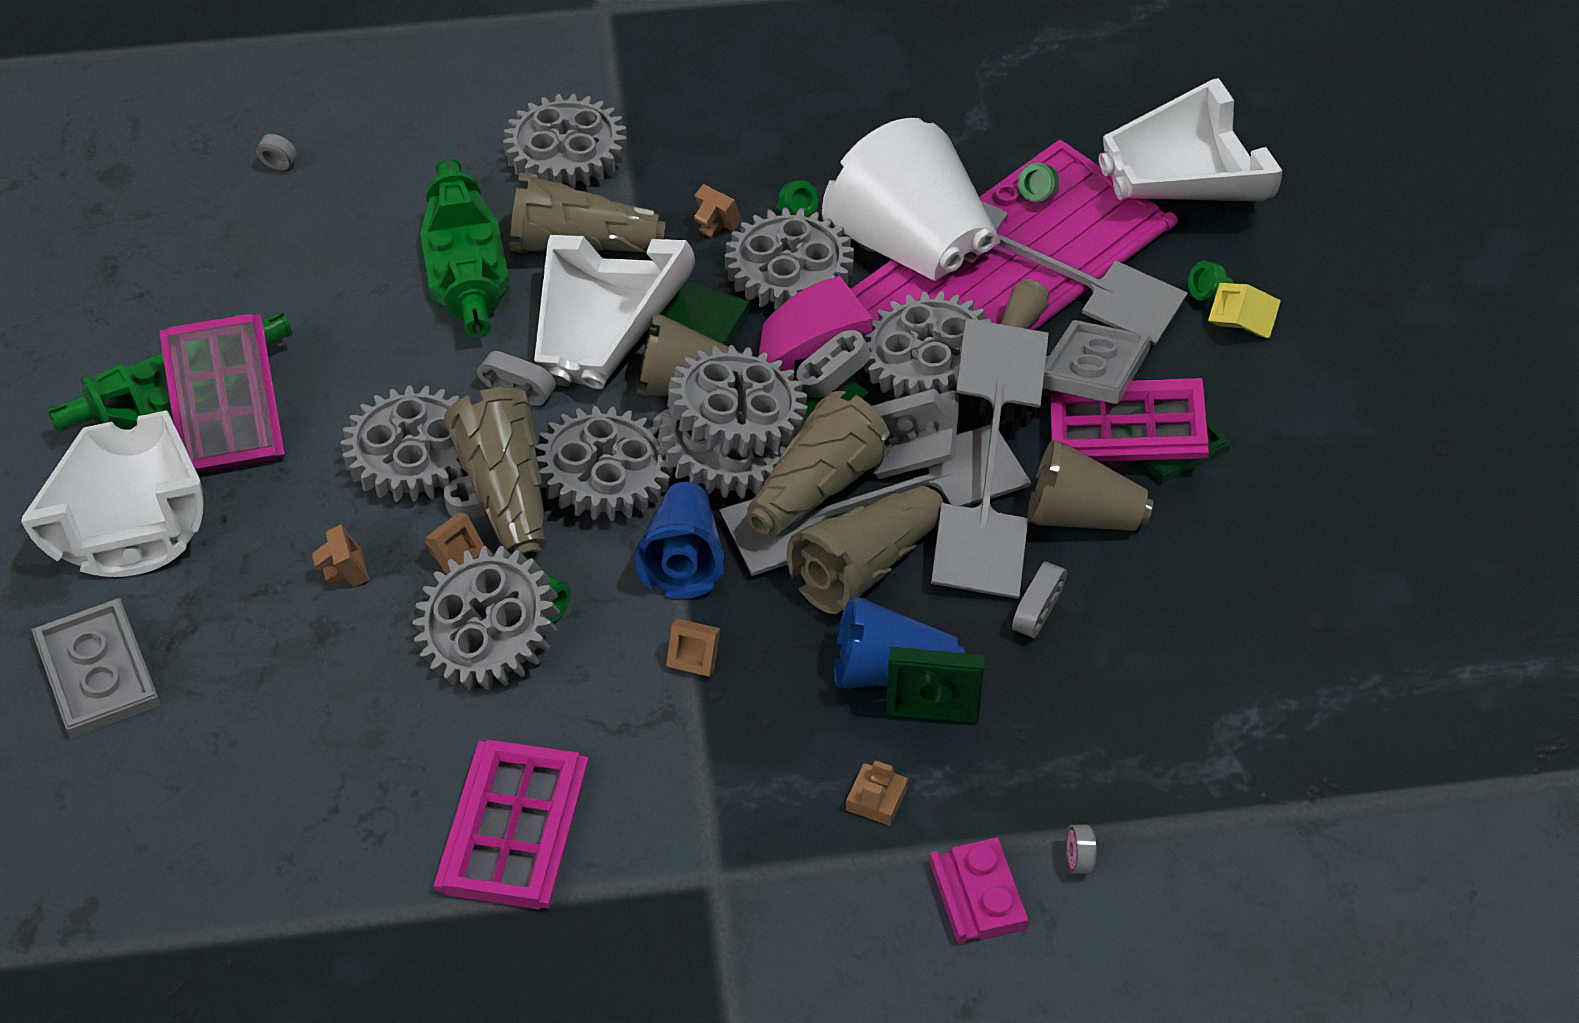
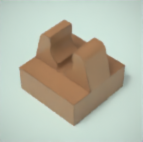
M704 184L694 195L699 206L694 220L701 224L699 228L700 233L714 238L724 227L735 231L742 222L735 199Z
M459 512L425 537L428 549L432 556L440 563L446 574L451 572L448 560L452 559L460 566L464 563V551L468 550L476 559L480 555L482 546H484L468 514Z
M342 525L326 531L328 542L312 553L315 569L317 571L323 569L326 582L333 583L347 579L354 588L369 581L361 547Z
M676 619L671 625L666 667L710 677L715 670L720 628Z
M875 760L873 765L863 763L847 797L846 811L891 826L908 789V778L895 774L894 766Z

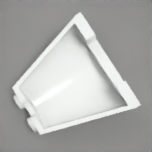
M1219 78L1210 80L1103 136L1105 153L1099 154L1101 171L1105 177L1111 175L1114 191L1119 200L1135 198L1260 202L1273 198L1276 195L1281 183L1282 170L1266 147L1251 151V157L1233 132L1234 100Z
M904 118L892 121L862 138L841 160L840 163L844 168L836 181L829 180L824 194L822 221L826 219L832 220V228L842 226L843 235L934 281L958 269L966 253L974 252L979 256L1000 243L998 234L948 135L933 122L931 124L926 123L920 118Z
M550 235L547 244L534 362L551 373L556 385L568 387L573 382L594 389H603L607 379L652 325L653 314L660 315L690 277L694 268L695 257L691 246L686 240L651 239L646 253L652 261L604 259L584 236Z
M166 410L138 416L137 425L129 430L120 429L113 422L82 428L22 516L21 522L28 535L41 550L56 561L63 558L80 566V572L106 577L139 575L168 564L186 549V544L193 537L194 533L198 532L201 524L204 505L203 489L198 474Z

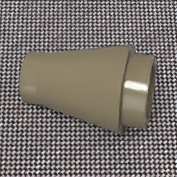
M1024 279L1020 284L1014 285L1000 324L1028 329L1047 310L1049 306L1048 290L1039 282L1031 279Z

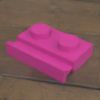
M998 837L952 847L951 852L938 854V851L930 852V866L958 946L965 945L967 940L979 938V941L1027 930L1028 917Z

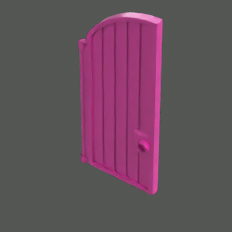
M1062 140L1055 142L979 197L981 201L1008 212V216L996 231L998 235L1020 243L1096 279L1103 278L1115 260L1124 263L1164 231H1169L1178 223L1174 213L1167 212L1165 214L1160 210V207L1148 199L1126 198L1119 200L1114 191L1111 175L1105 177L1100 166ZM1031 163L1051 165L1058 174L1059 192L1045 202H1032L1025 199L1018 188L1020 172ZM996 245L989 251L980 254L973 264L963 260L958 269L949 272L936 281L891 260L851 288V291L869 312L873 320L879 321L877 311L880 309L891 312L892 301L902 306L906 304V295H910L915 301L921 299L923 292H927L929 299H935L941 291L944 292V298L947 301L956 294L960 295L961 305L972 300L975 310L984 309L985 319H991L992 323L1000 324L1013 286L1020 284L1024 279H1031L1042 284L1049 292V306L1047 310L1028 328L1036 330L1090 289V287Z

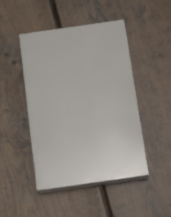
M1074 320L1045 362L1043 388L1119 404L1150 350L1151 337L1145 334Z
M120 598L31 629L70 740L161 706Z

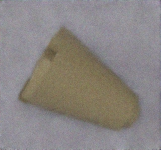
M654 313L652 324L659 327L658 329L652 327L649 329L640 369L642 373L640 382H644L646 385L638 383L636 394L642 396H669L670 378L674 377L676 366L683 367L685 357L696 360L698 350L711 356L713 346L720 349L722 353H728L729 347L668 317ZM735 377L734 389L738 393V381Z
M1055 440L1049 442L1036 474V478H1039L1036 491L1031 492L1027 511L1028 522L1040 526L1136 531L1140 524L1146 525L1153 509V500L1148 499V490L1063 442Z

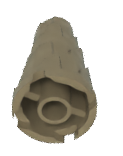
M521 172L519 174L518 182L527 183L528 186L527 189L516 187L510 237L520 238V243L510 242L511 252L527 254L528 251L547 252L550 235L584 236L596 251L611 250L643 253L647 252L651 239H664L666 222L658 221L659 214L654 213L651 209L611 201L600 195L575 190L562 183L537 178L538 175Z
M497 387L481 390L480 394L483 401L472 404L470 396L467 395L456 401L446 411L444 422L447 432L452 439L463 470L470 476L478 502L486 510L502 545L511 555L516 550H519L527 560L530 558L535 559L541 555V549L545 547L547 542L543 526V502L539 487L542 484L534 447V445L538 444L529 396L527 398L526 392L517 388Z
M846 391L831 392L820 400L813 412L808 416L801 430L780 457L762 489L747 508L748 522L756 532L762 535H778L794 521H800L830 495L842 491L867 470L881 463L891 449V445H884V441L890 436V432L884 420L870 404L857 395L850 401L841 399Z
M919 486L900 494H890L866 507L859 506L837 517L824 519L792 535L787 544L786 557L792 579L801 574L806 582L805 585L798 588L799 591L810 603L824 612L837 614L842 610L844 611L848 600L852 601L853 596L861 597L866 590L891 572V566L916 547L915 543L939 524L941 504L944 503L942 497L933 489Z

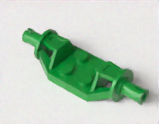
M449 157L450 169H447L446 160L443 158L436 164L438 176L430 182L426 190L428 205L420 231L430 296L434 301L444 305L447 312L453 317L464 320V331L467 336L477 338L475 326L479 325L482 338L491 331L488 316L495 312L500 304L501 296L510 287L499 224L480 196L481 190L477 180L471 175L461 172V164L456 158Z
M282 311L262 320L266 345L293 335L289 321ZM234 313L231 317L240 316V314ZM241 333L217 337L222 368H226L221 354L237 345H240L242 354L230 367L246 364ZM209 338L187 342L186 349L190 374L214 370ZM163 353L127 368H124L122 363L92 379L87 375L80 377L83 387L81 396L47 409L58 434L93 418L99 424L113 422L118 428L132 429L137 425L138 416L167 410L173 421ZM247 373L224 377L228 402L233 401L248 378ZM215 378L192 382L197 415L220 406ZM127 396L134 409L105 408L103 401Z

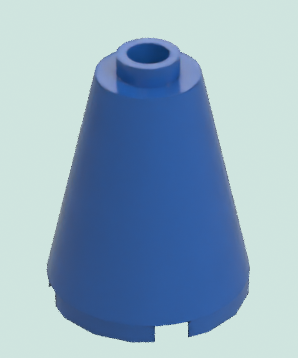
M691 482L676 483L667 490L635 553L636 573L644 585L651 590L655 586L665 591V596L669 598L692 599L706 594L714 588V583L719 577H722L724 572L725 556L707 493L702 487Z
M853 596L852 601L848 600L838 631L836 644H841V659L835 658L834 681L836 687L846 689L887 686L890 646L957 653L965 652L963 647L958 646L957 637L862 597Z

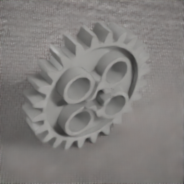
M557 94L555 102H549L548 99L543 97L541 98L542 105L537 106L533 103H528V112L517 110V119H509V129H504L505 140H503L505 156H507L508 165L515 167L516 175H519L521 172L538 175L537 178L558 183L568 182L569 187L573 189L576 186V181L580 180L589 186L590 177L592 176L603 180V170L614 172L615 163H622L623 153L627 152L626 126H623L622 117L615 116V109L613 107L605 109L604 101L602 100L592 105L590 96L585 97L582 101H577L576 94H572L569 100L563 101L561 95Z
M784 208L781 216H776L771 210L767 212V219L753 215V225L742 222L740 224L741 232L733 231L731 233L732 242L726 243L725 270H728V281H733L735 284V291L745 290V299L747 301L758 296L760 307L765 306L769 301L774 302L775 311L791 297L813 284L840 276L848 286V276L853 275L854 248H851V238L843 237L842 226L832 228V220L826 219L820 222L818 212L813 213L810 217H804V209L800 208L796 215H790L789 210Z
M941 291L935 299H929L927 292H923L921 299L915 301L910 295H906V304L902 306L895 301L891 302V312L879 309L877 311L879 321L873 320L872 332L862 334L870 349V358L863 367L865 373H869L872 384L880 382L881 392L883 393L893 388L896 399L902 397L906 392L913 395L935 388L937 392L942 394L949 392L951 388H956L965 319L991 322V319H985L983 308L974 309V302L972 300L961 305L960 295L956 294L947 301L944 298V292Z
M733 345L729 346L728 353H722L720 349L713 346L711 356L698 350L696 360L685 357L683 367L676 366L674 377L670 378L667 407L672 408L671 419L680 420L679 430H693L691 437L693 442L705 438L707 440L706 449L710 450L718 444L722 445L724 455H728L732 448H738L740 455L746 457L747 450L753 448L759 456H763L766 445L775 452L779 451L780 442L790 444L793 434H798L806 415L807 406L805 404L807 394L801 392L802 381H793V370L781 371V360L770 364L766 362L767 353L764 352L758 357H753L749 347L744 350L743 354H738ZM735 377L738 381V393L734 389ZM737 408L741 412L740 424L737 422Z
M411 385L407 386L404 395H399L396 390L390 389L389 399L385 400L375 395V406L371 407L361 404L362 416L350 415L351 427L343 428L345 440L341 441L346 470H350L354 482L361 480L364 491L375 487L378 498H382L389 491L393 492L394 501L396 502L401 499L403 493H409L412 502H416L419 492L423 491L430 498H434V488L439 486L444 490L449 485V480L464 477L462 465L444 422L446 411L460 398L456 395L447 400L445 389L439 390L434 396L430 395L429 386H424L420 394H414Z
M593 406L591 415H586L584 411L577 408L576 418L574 419L563 413L561 414L560 425L549 422L548 433L540 432L539 444L535 445L542 484L539 487H547V499L559 497L560 509L570 504L575 505V516H579L585 509L590 510L592 520H596L600 512H606L610 521H614L616 511H622L626 517L631 518L634 506L646 512L648 501L659 503L661 492H667L669 480H672L673 467H666V456L659 454L660 443L658 442L660 428L657 426L646 429L647 418L645 417L635 422L632 421V411L630 410L625 412L622 417L616 416L615 407L612 406L607 414H601L599 408Z
M670 407L669 413L663 414L658 442L660 443L659 454L666 456V467H676L675 477L677 479L689 476V482L697 485L699 483L704 484L705 492L708 495L714 488L720 489L723 498H727L730 490H735L740 498L745 497L746 489H751L757 495L789 445L780 442L779 451L776 452L766 445L763 456H759L753 448L747 450L746 457L740 455L738 448H732L728 455H724L722 445L718 444L708 450L706 449L707 440L705 438L693 442L691 441L693 430H679L680 420L671 419L672 408ZM737 408V422L740 424L741 412Z
M482 546L479 558L477 559L468 550L464 551V563L460 566L452 559L448 560L451 572L445 575L435 571L434 576L439 584L436 588L424 586L423 590L430 597L429 601L416 603L415 606L425 615L413 620V625L422 632L414 638V641L423 649L420 653L421 657L428 664H431L430 668L440 677L444 675V678L454 686L460 681L468 690L473 689L477 680L485 690H490L494 677L506 686L509 680L508 672L512 670L521 677L525 676L522 664L526 660L536 665L539 663L537 656L533 653L536 648H550L543 635L545 633L557 632L556 626L548 620V618L560 614L559 609L551 602L558 595L549 585L551 582L550 578L532 558L527 560L519 550H516L511 555L504 546H500L495 555L486 546ZM500 583L499 587L495 591L489 593L490 589L495 584ZM463 608L457 617L451 619L457 610ZM521 616L516 625L509 627L514 618ZM483 641L481 648L476 652L471 653L473 648L478 643Z

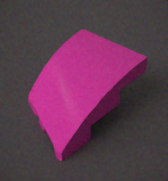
M840 276L826 279L809 286L791 297L764 322L759 355L764 352L767 353L766 362L770 364L781 360V371H794L796 360L807 359L834 336L843 331L856 330L861 334L871 333L873 318Z

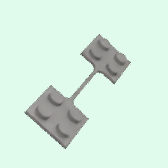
M981 201L997 231L1008 216V212ZM998 235L1000 243L997 244L998 246L1090 287L1093 294L1083 307L1081 313L1116 329L1149 335L1151 337V345L1153 346L1157 344L1187 296V292L1116 260L1103 278L1096 279L1020 243ZM969 252L964 255V260L973 264L978 256L974 252Z
M965 319L956 393L985 398L993 406L982 503L974 508L941 504L931 584L1019 599L1028 518L996 512L990 505L1001 407L1007 403H1016L1040 408L1049 334L1047 332Z
M991 424L956 435L955 457L950 461L928 466V475L907 480L821 509L814 508L800 521H794L778 535H762L750 526L747 508L752 500L720 509L719 514L751 576L788 565L786 550L792 535L828 517L847 512L859 506L872 504L890 494H900L919 486H934L942 492L948 504L967 507L980 503L983 498ZM999 430L990 499L1031 486V481Z

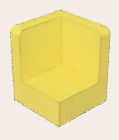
M1219 283L1208 321L1220 327L1242 328L1259 337L1269 338L1281 300L1248 284Z

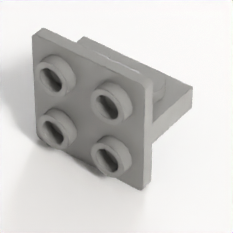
M934 388L872 406L884 420L890 432V436L884 441L885 446L891 445L890 452L878 466L874 467V474L878 479L947 462L955 457L959 396L954 390L939 394Z

